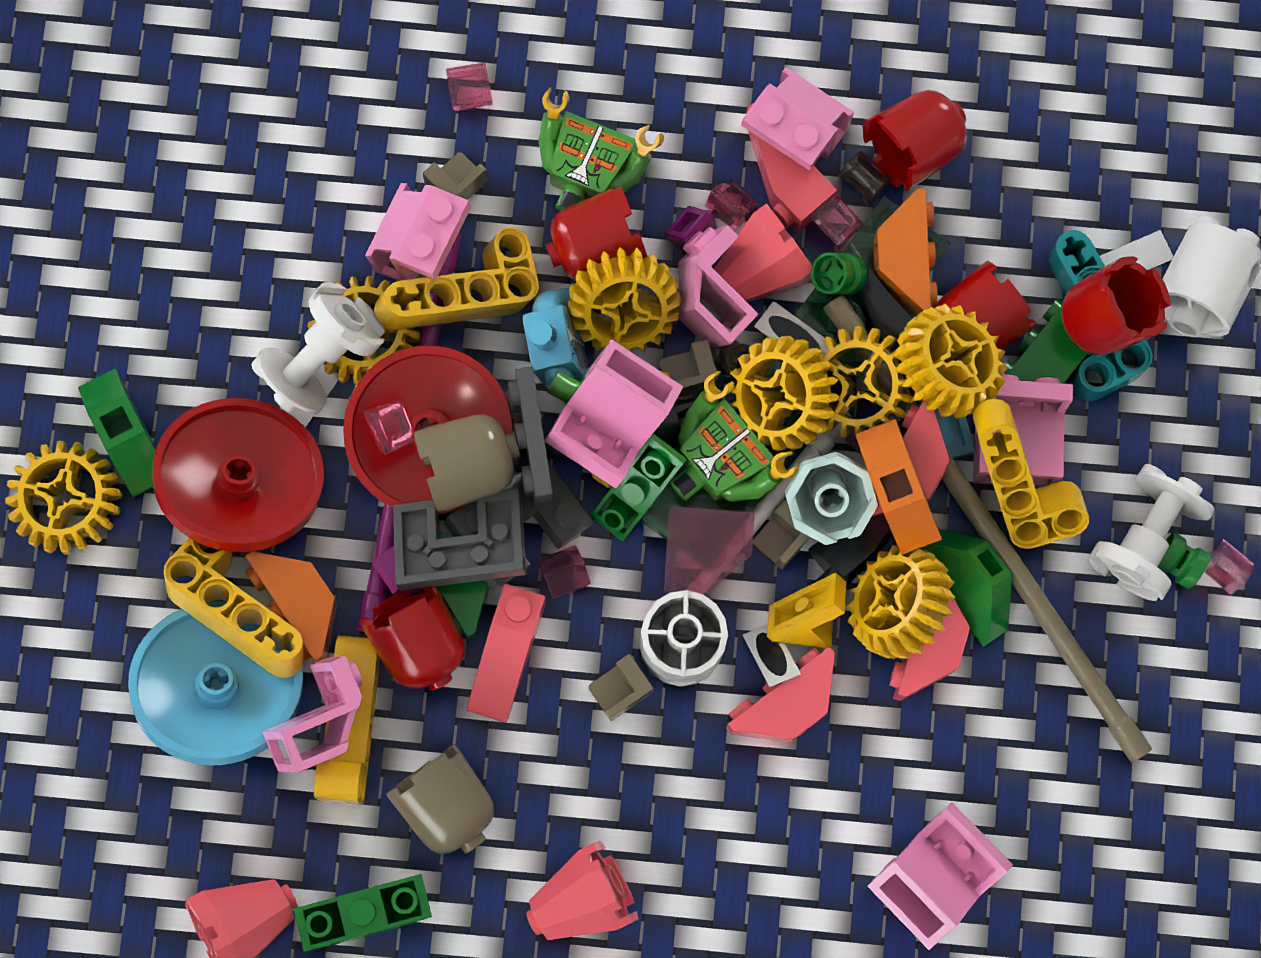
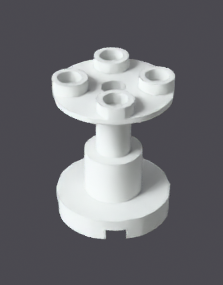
M324 282L311 295L308 302L316 322L305 333L304 338L307 345L296 357L280 349L267 347L259 352L251 364L254 372L263 378L276 392L274 394L275 401L287 411L293 412L296 408H299L306 412H319L324 407L326 398L324 390L314 376V373L326 361L336 363L347 350L361 356H370L384 343L385 339H380L385 333L384 326L377 320L374 311L359 297L354 302L345 297L343 294L347 289L339 284Z
M1145 464L1136 476V481L1147 494L1156 500L1154 506L1142 526L1136 524L1131 526L1120 546L1110 542L1099 541L1089 555L1088 561L1104 577L1110 570L1119 579L1116 585L1141 598L1156 601L1158 597L1163 600L1172 585L1168 576L1157 567L1169 548V544L1164 538L1178 514H1182L1196 520H1209L1215 508L1199 496L1203 489L1194 481L1185 477H1180L1176 481L1167 477L1159 468Z

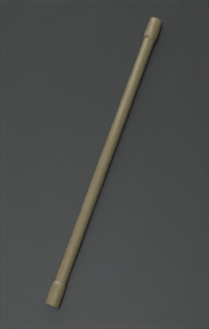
M844 294L823 308L837 330L846 329L851 340H853L854 328L862 326L865 331V340H867L868 333L865 330L864 324ZM866 348L853 349L862 363L873 354V351ZM883 361L881 364L882 368L877 375V382L886 391V394L890 396L892 376L888 365ZM900 401L899 406L908 412L915 402L906 403ZM948 452L951 462L941 480L979 536L989 541L1010 570L1013 586L1108 724L1111 734L1129 761L1132 763L1150 752L1152 747L1133 719L1125 713Z

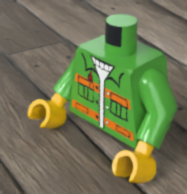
M550 87L542 98L543 106L548 112L543 114L538 143L542 167L550 173V184L562 190L555 206L556 209L561 211L568 206L610 188L616 189L621 187L625 193L636 186L652 158L650 151L661 146L664 142L663 133L657 135L654 144H650L645 139V133L650 125L640 128L634 139L568 111L565 112L563 117L560 115V112L567 106L569 94L565 91L562 98L563 103L555 105L549 99Z
M716 371L706 378L704 382L705 390L699 394L686 412L678 436V442L681 447L679 454L687 459L684 462L686 469L671 480L670 484L684 501H687L701 488H704L715 501L723 497L730 502L759 499L780 484L782 478L793 477L800 467L795 466L790 471H787L784 466V460L787 456L792 455L793 452H781L773 456L764 444L758 441V437L752 430H748L747 424L725 399L719 403L718 399L729 394L734 388L733 381L728 383L723 391L715 386V379L721 371Z

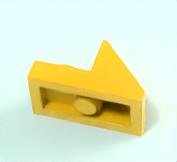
M834 573L769 605L767 637L774 642L820 648L831 647L833 620L845 613L846 581L837 573Z

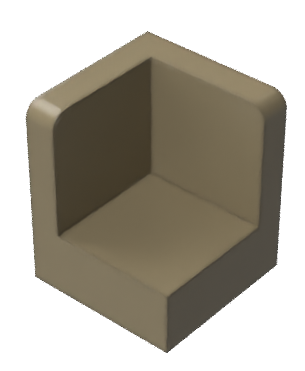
M458 152L443 167L440 168L434 162L423 172L425 185L434 186L467 200L488 182L487 169L482 164L476 167L461 152Z
M707 339L691 343L690 352L663 358L659 361L660 371L668 372L671 379L683 386L678 398L704 391L706 378L716 372ZM717 376L716 379H715V386H716V387H717V383H718V376Z
M785 499L774 512L772 519L753 539L752 545L778 568L783 570L811 537L795 529L788 502Z
M630 653L616 662L612 670L589 685L590 692L610 721H613L653 694L654 690Z

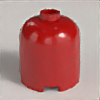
M925 90L915 93L867 119L862 127L863 140L865 144L872 141L878 155L872 159V162L882 177L894 188L903 184L905 185V190L908 191L954 161L962 153L967 142L966 115L958 103L952 102L944 94L933 90Z
M621 187L616 189L610 188L559 211L552 219L550 233L553 242L545 244L553 267L562 265L567 276L575 282L577 270L587 271L586 264L588 259L598 264L602 262L601 255L603 251L610 258L617 256V251L620 247L625 251L626 256H631L634 250L638 248L642 253L643 259L647 257L640 233L631 234L625 217L633 214Z
M1121 257L1083 278L1071 287L1063 300L1061 314L1064 329L1071 341L1086 352L1102 355L1115 353L1155 337L1167 327V322H1164L1165 308L1171 306V300L1167 286L1157 270L1154 268L1146 270L1141 264L1136 263L1137 257Z
M987 260L940 298L937 305L933 308L946 304L950 309L961 305L964 315L976 312V321L979 324L989 322L986 330L990 336H999L995 345L996 348L1003 350L1034 328L1037 323L1033 319L1025 317L1032 312L1009 279L1002 284L992 274L997 270V267Z
M437 586L423 588L424 591L411 595L410 592L395 594L372 608L375 614L372 620H369L368 617L360 620L365 634L389 674L397 684L405 688L419 689L428 686L432 691L445 686L453 679L451 673L457 669L464 658L465 646L462 636Z

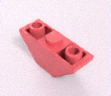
M923 400L920 407L912 404L901 426L908 429L903 439L927 500H930L951 461L935 410L926 412V402ZM873 487L878 507L872 516L883 514V510Z
M955 600L947 605L953 615L944 617L942 624L945 630L936 631L934 634L935 644L924 643L922 654L911 653L909 659L904 658L903 663L896 661L889 686L896 688L893 699L902 701L952 674L959 668L970 626Z
M815 647L796 662L800 668L801 675L772 687L766 684L762 688L766 695L753 704L748 698L729 713L733 719L726 726L729 733L737 736L791 743L820 721L828 713L834 651L828 647L820 653Z

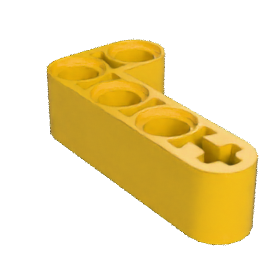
M507 227L501 229L487 244L482 253L485 270L437 276L436 280L425 277L393 282L376 301L374 315L385 328L398 330L513 315L520 312L537 295L539 289V281L527 236L517 228ZM499 246L508 248L511 251L512 258L505 256ZM508 284L516 286L520 290L522 297L514 295L510 291ZM469 289L478 291L482 295L483 302L475 300L471 296ZM430 294L438 295L443 300L444 307L435 305L430 298Z
M989 399L980 403L974 410L973 421L1013 544L1019 548L1030 549L1082 533L1089 524V515L1078 485L1073 482L1062 481L1036 489L1008 403L1000 399Z
M188 538L164 565L166 590L170 600L272 675L279 678H288L300 672L304 662L303 640L297 629L223 577L232 565L233 556L231 551L220 550L213 554L206 553L204 550L209 548L208 546ZM183 576L194 578L188 583L176 582L178 578ZM214 600H223L227 602L225 605L218 608L211 607L208 605L210 602ZM250 623L260 626V628L252 632L241 629L244 625Z
M338 635L334 657L346 656L348 663L351 661L355 663L362 678V686L358 687L362 699L359 708L355 712L347 740L349 741L347 751L316 766L314 797L319 801L362 805L367 783L380 657L368 638ZM329 721L326 722L325 735L329 725Z

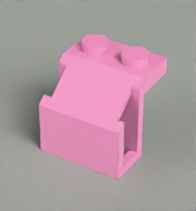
M786 67L782 71L779 86L776 88L769 84L765 87L742 119L741 126L810 171L820 156L826 160L848 131L854 112Z
M401 183L365 254L375 272L396 281L416 279L419 273L436 280L472 207L469 200L431 185H425L422 192H413L407 183ZM390 261L395 269L388 267Z
M728 225L717 229L709 227L703 233L701 231L697 232L684 245L683 249L687 254L678 262V291L681 297V303L678 306V319L700 341L707 339L710 349L730 345L758 315L711 267L739 237ZM700 295L725 319L722 324L700 303Z
M611 339L585 374L584 381L559 414L544 442L614 488H617L628 472L638 451L671 411L683 386Z
M1002 375L1001 377L1004 379L1005 384L998 391V396L995 398L1008 403L1011 408L1035 487L1040 488L1061 482L1064 476V417L1066 410L1073 401V384H1061L1059 379L1051 377L1039 378L1035 382L1019 381V378L1014 375ZM975 428L974 446L976 451L974 452L973 483L993 484Z
M346 656L325 658L310 664L323 697L324 706L262 731L278 772L299 773L347 751L349 744L347 740L355 712L359 708L362 699L358 688L362 686V678L353 661L348 663ZM329 721L324 742L299 753L292 736ZM277 740L283 741L289 758L284 760Z
M951 802L913 838L897 858L894 857L886 864L868 887L930 950L959 924L976 900L1005 875L1013 864Z

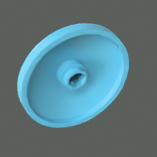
M212 601L208 605L218 608L227 602ZM180 609L157 623L139 644L129 671V696L138 724L147 737L160 749L190 763L225 765L246 760L266 750L268 745L262 731L295 718L302 699L303 672L301 668L300 672L288 678H279L272 675L190 614ZM250 623L244 625L241 629L252 632L260 628V626Z

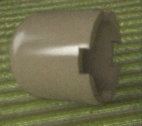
M485 414L471 415L413 432L420 459L424 460L425 466L432 465L435 476L426 479L438 512L448 511L505 490L513 480L515 473L513 459L521 457L513 432L505 434L501 424L492 416Z
M456 744L448 747L443 751V754L433 761H428L398 783L397 787L386 793L389 800L423 844L433 852L449 854L461 848L467 854L486 840L482 831L492 821L494 804Z

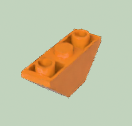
M926 188L917 189L877 229L873 239L874 274L892 297L913 317H917L923 310L937 305L936 282H930L929 267L935 266L936 250L935 243L928 242L927 227H933L934 207L933 202H926Z
M896 419L855 434L868 474L901 554L942 540Z
M258 552L247 554L245 557L252 567L245 571L258 592L265 588L274 599V602L268 605L270 610L287 623H290L301 634L304 661L306 662L311 657L315 662L327 658L338 602L312 563Z

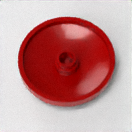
M416 346L403 349L376 363L365 373L353 390L344 417L343 435L346 454L355 475L363 486L383 503L393 507V505L433 500L426 478L435 475L432 465L425 466L424 460L420 459L413 432L471 415L485 414L495 418L501 424L505 434L514 433L511 408L502 387L495 377L470 356L440 346ZM467 504L450 509L448 511H439V515L455 512L461 509L462 507L466 506Z
M228 398L196 406L183 413L167 428L155 450L152 481L155 497L162 512L171 524L184 535L200 544L218 550L248 552L266 549L282 543L294 536L308 523L321 498L324 466L316 441L305 426L295 417L276 406L258 400Z

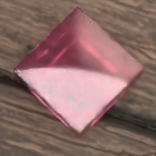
M485 62L446 69L453 111L493 105Z

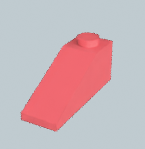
M752 103V104L747 108V112L750 110V108L752 107V105H753L754 103ZM748 130L770 205L773 207L771 210L784 227L788 228L791 226L799 233L834 202L837 189L815 166L810 171Z
M506 583L504 584L480 660L467 711L507 723L546 606L545 596Z

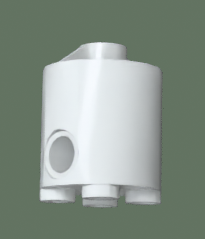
M1205 215L1198 216L1196 222L1189 226L1163 277L1171 300V306L1165 308V319L1174 330L1189 337H1199L1202 334L1221 337L1229 333L1261 269V250L1257 247L1260 239L1256 234L1246 229L1231 230L1221 226L1218 221Z
M688 590L670 592L656 600L645 614L639 641L641 658L649 673L663 683L679 687L694 685L710 677L720 663L728 638L726 619L717 604L700 593ZM677 640L693 641V642L688 643V644H683V643H679Z

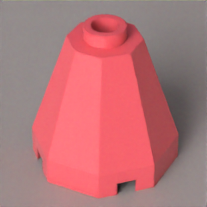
M765 204L752 214L738 234L739 237L728 248L714 268L748 303L806 284L811 280L812 265L771 208Z
M601 841L594 842L578 850L529 900L531 910L527 911L526 915L536 935L543 933L547 940L608 932L621 929L639 920L637 911L631 914L628 913L627 906L633 904L634 899L617 862L612 855L603 859L599 853L606 848Z
M275 879L204 890L187 898L185 902L195 931L200 941L203 940L208 949L206 952L209 958H256L294 920L295 917L292 910L298 907L289 886L285 884L280 887Z

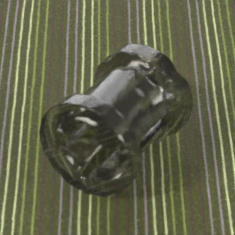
M860 151L844 166L837 178L841 182H849L864 196L863 201L869 205L886 189L892 178L888 174L882 175L866 160L867 154Z
M734 340L730 345L713 347L711 354L716 371H721L720 374L731 376L735 379L730 372L734 369L742 368L737 358L743 354H750L749 347L751 345L740 344ZM720 357L725 358V362L721 361Z

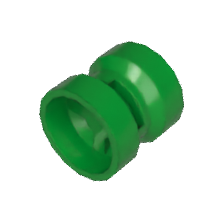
M827 252L818 256L811 267L812 283L823 294H854L859 292L867 281L868 270L866 263L856 254Z
M1173 532L1166 539L1169 548L1157 568L1165 574L1170 573L1175 576L1176 582L1189 590L1205 572L1211 555L1201 548L1193 549L1188 546L1185 538Z

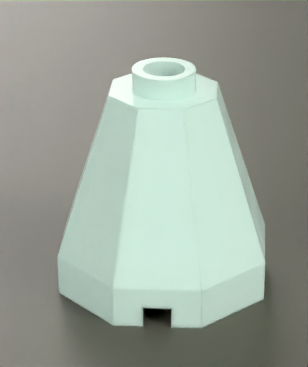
M838 452L802 461L798 471L785 490L795 529L824 545L836 543L838 539L845 537L851 539L860 536L878 507L867 468Z

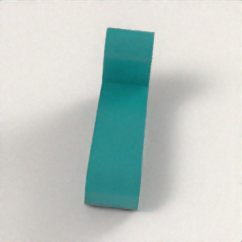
M1070 230L1063 233L1049 253L1048 261L1065 295L1080 280L1105 267L1093 243L1081 231ZM1066 250L1068 253L1075 251L1078 256L1076 258L1073 255L1065 256L1063 251ZM1145 340L1115 353L1094 354L1088 357L1072 376L1073 392L1077 397L1085 401H1094L1136 381L1149 368L1152 362L1153 354L1148 342ZM1121 354H1132L1138 361V368L1133 369L1125 366L1121 360ZM1085 371L1098 373L1102 379V386L1090 385L1085 379Z

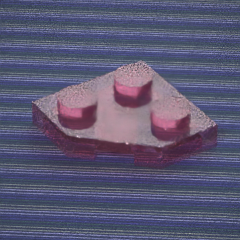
M669 507L664 592L688 590L707 594L735 568L752 555L755 512Z

